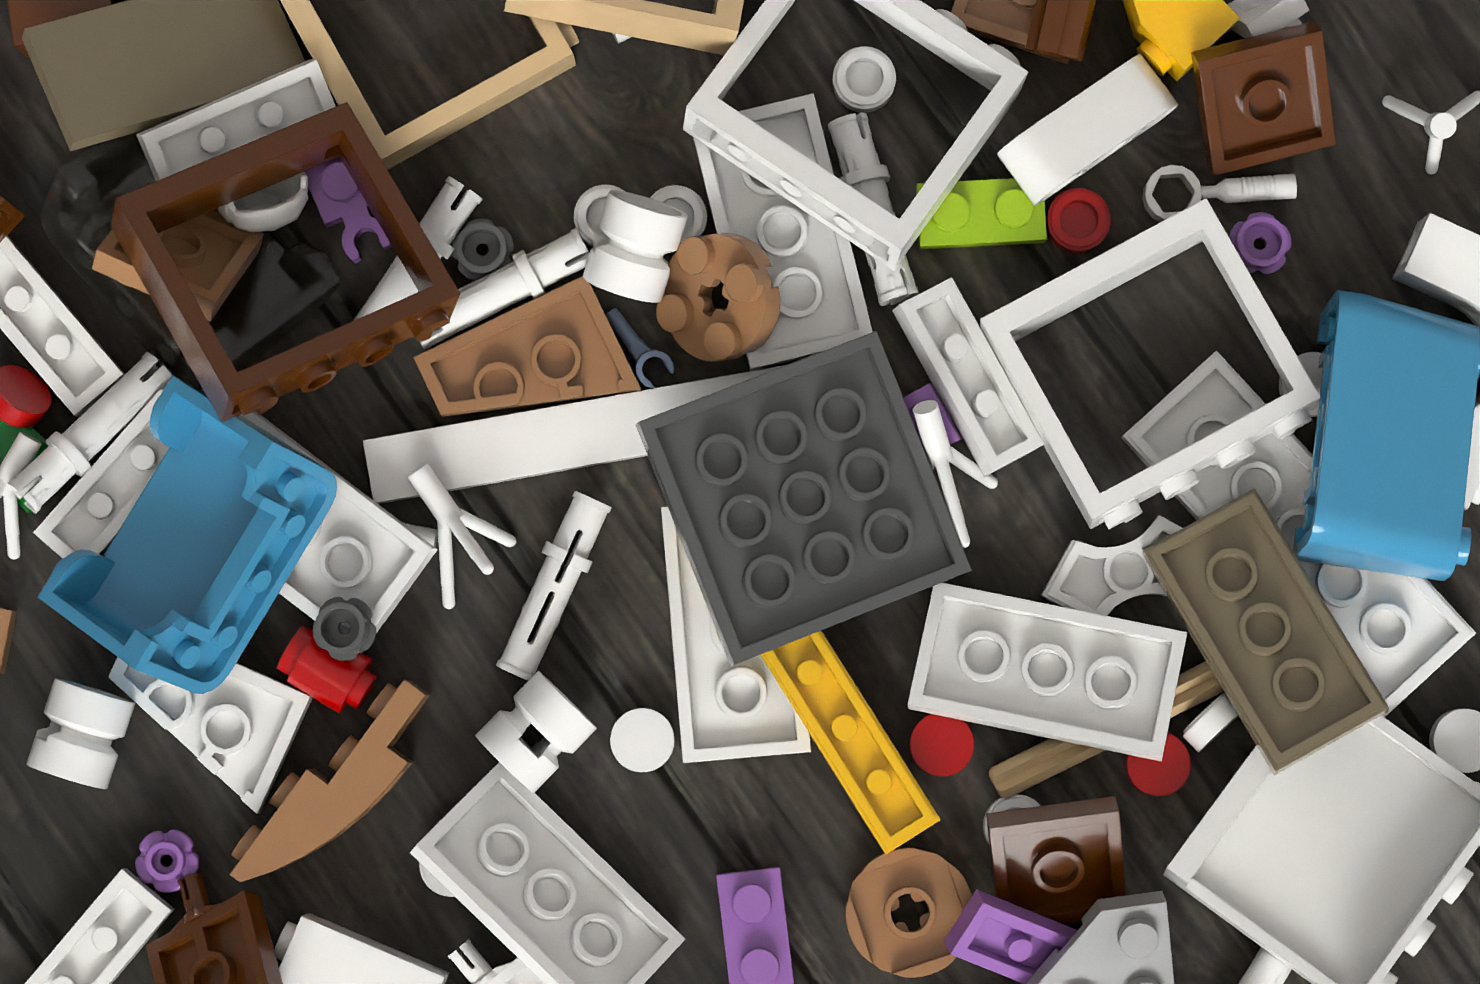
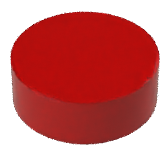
M1073 188L1062 192L1054 199L1046 214V230L1051 241L1061 250L1073 254L1086 253L1096 248L1106 237L1111 223L1110 211L1106 202L1097 193L1085 188Z
M15 365L0 367V420L8 425L19 428L35 426L51 406V394L47 386L38 376L25 368Z
M930 714L922 718L914 726L909 739V750L915 764L924 772L934 776H950L961 771L969 763L974 750V738L969 726L963 720Z
M1167 733L1162 762L1126 754L1124 767L1129 781L1136 789L1148 795L1165 796L1174 793L1184 785L1190 773L1191 760L1185 745L1177 737Z

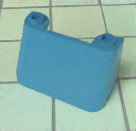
M1337 290L1321 311L1319 318L1317 344L1327 346L1319 357L1318 368H1323L1320 388L1321 398L1318 405L1310 483L1303 496V504L1307 506L1304 513L1303 527L1297 526L1295 528L1293 551L1298 560L1304 562L1445 581L1452 575L1456 564L1466 565L1471 546V528L1463 527L1462 522L1477 381L1480 378V327L1367 294Z
M172 375L163 392L155 401L150 416L152 435L168 446V451L104 556L83 549L72 552L56 564L38 598L133 669L192 693L204 694L222 684L232 671L330 510L336 497L337 482L335 476L329 470L243 416L238 415L221 422L204 392Z

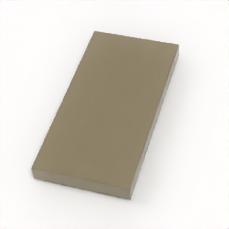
M127 0L24 28L22 35L24 46L70 151L149 129L305 62L278 0Z
M1255 488L1143 550V557L1274 775L1388 712L1389 707Z

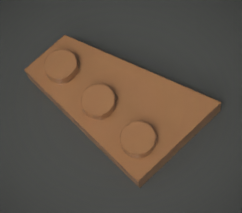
M583 276L413 357L442 417L642 391L591 284Z

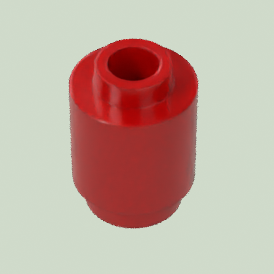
M302 625L293 636L277 665L278 670L288 675L287 683L339 714L343 712L348 704L358 709L370 693L377 679L376 675L369 672L373 662L371 657L358 652L357 657L352 660L342 661L334 659L329 655V651L317 645L313 636V630L305 625Z

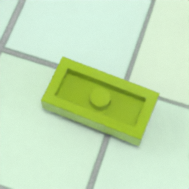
M1014 178L957 181L918 236L919 250L1045 243L1047 240L1045 200L1034 206ZM925 183L916 184V195Z

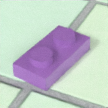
M780 866L716 874L729 984H794Z
M976 889L944 939L950 955L1025 984L1056 948L1061 951L1078 930Z

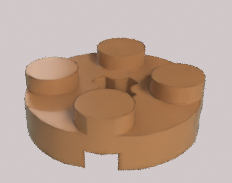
M732 233L694 236L683 240L668 263L670 276L662 301L656 307V316L661 328L671 332L675 341L687 353L704 361L732 360L740 358L747 352L756 351L769 339L776 326L780 311L779 286L771 287L770 275L766 267H771L772 265L766 253L750 239ZM721 281L724 284L722 295L729 300L727 308L715 309L712 302V291Z
M914 847L896 848L888 854L881 853L871 859L852 880L845 905L848 933L859 953L880 970L905 978L931 975L947 967L956 958L950 955L944 939L971 899L972 893L959 870L938 854ZM904 894H910L914 902L925 901L927 904L928 912L919 916L921 927L916 930L909 931L904 922L894 923L892 921L891 911L899 908L898 897Z

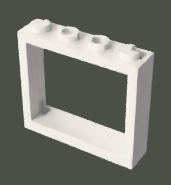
M765 0L686 106L683 130L892 270H895L1017 99L1028 71L1022 68L1018 59L1004 47L996 44L987 45L967 32L965 24L956 15L947 10H934L920 0H854L991 91L899 219L722 101L726 93L795 2V0Z
M1207 198L980 319V329L1041 436L1047 453L1090 529L1105 522L1108 529L1122 522L1127 523L1143 512L1138 503L1159 492L1163 494L1165 500L1183 493L1199 482L1195 474L1196 472L1217 461L1222 469L1239 463L1256 451L1252 442L1275 431L1279 439L1293 434L1297 428L1312 421L1308 412L1315 409L1321 398ZM1203 241L1289 393L1108 490L1099 493L1015 341Z

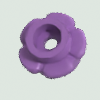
M1264 212L1252 213L1245 222H1237L1229 234L1232 244L1249 273L1261 271L1262 274H1270L1277 271L1284 265L1286 261L1284 255L1291 248V235L1287 227L1277 221L1273 215ZM1255 239H1263L1265 241V248L1262 250L1256 249L1254 247Z
M173 829L168 831V833H163L157 830L148 834L139 845L141 854L135 860L136 872L144 883H152L159 892L170 893L180 890L177 881L180 878L184 879L185 875L197 873L199 856L193 849L191 838L182 831ZM165 854L170 855L173 859L169 867H165L161 863V858Z

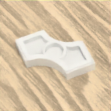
M1158 515L1143 534L1133 541L1120 546L1095 547L1071 540L1044 588L1041 597L1060 607L1107 616L1114 607L1129 598L1149 594L1167 596L1143 557V550L1183 528Z

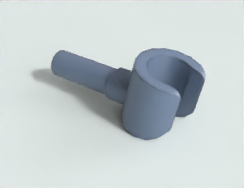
M617 308L612 309L606 314L610 326L635 360L634 374L641 384L654 388L642 372L644 362L650 357H659L666 369L673 374L674 368L670 357L664 352L650 350Z

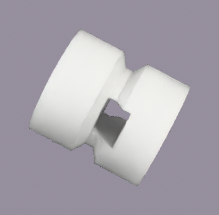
M610 190L598 225L607 235V239L594 242L583 278L596 287L623 297L651 303L661 302L670 276L668 262L663 256L678 249L688 215L673 206L645 196Z
M540 671L513 696L516 708L512 712L499 710L475 735L483 746L533 793L559 768L557 756L561 752L573 754L597 729L586 715ZM530 724L544 736L533 747L521 737Z
M55 678L44 709V713L51 720L50 726L37 730L26 764L39 771L69 781L107 789L118 758V754L111 747L113 740L125 737L135 703L92 687Z

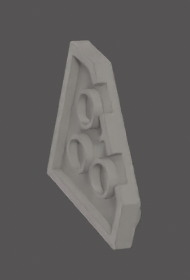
M1155 891L1098 899L1081 918L1083 925L1061 951L1056 948L1025 983L1174 984L1167 902L1163 892Z

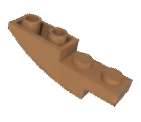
M404 680L398 689L388 683L366 713L374 719L369 729L360 741L350 735L330 761L328 766L336 771L331 780L316 769H307L301 778L292 772L283 781L270 800V804L276 807L277 811L263 830L255 824L252 825L233 850L231 856L236 858L239 863L230 873V876L239 882H243L279 870L312 854L340 836L365 816L394 787L413 763L412 760L393 746L431 695L410 680Z

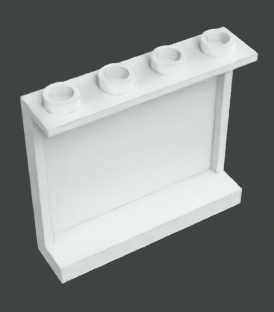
M1382 715L1276 775L1273 774L1256 745L1170 862L1163 875L1311 984H1396L1399 978L1389 970L1403 951H1406L1413 957L1418 953L1436 928V925L1427 919L1441 898L1451 905L1474 874L1465 865L1480 846V785Z

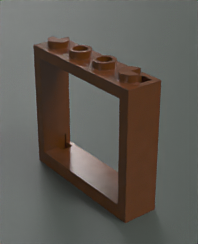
M348 102L119 196L115 200L111 228L221 422L240 414L244 416L255 410L258 415H261L277 404L278 397L298 388L304 393L317 390L329 383L337 375L336 371L356 362L361 367L377 363L393 351L394 345L409 338L415 337L417 341L430 339L433 330L450 323V318L460 296L459 290ZM340 157L419 292L237 372L158 233Z

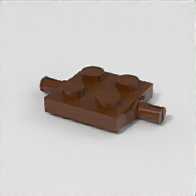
M193 873L185 875L184 879L180 878L177 883L179 884L186 914L169 933L146 945L154 983L283 984L260 895L243 890L220 904L210 905L203 874Z

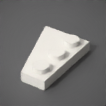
M117 657L108 677L158 724L173 734L198 757L197 759L208 770L217 775L241 797L240 799L256 814H261L312 697L239 663L235 664L223 683L214 690L204 694L192 693L137 671Z

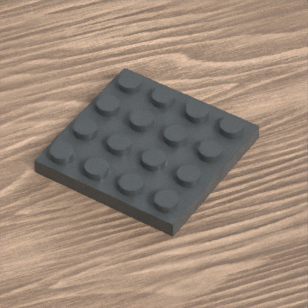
M877 331L649 417L636 424L730 666L972 571Z

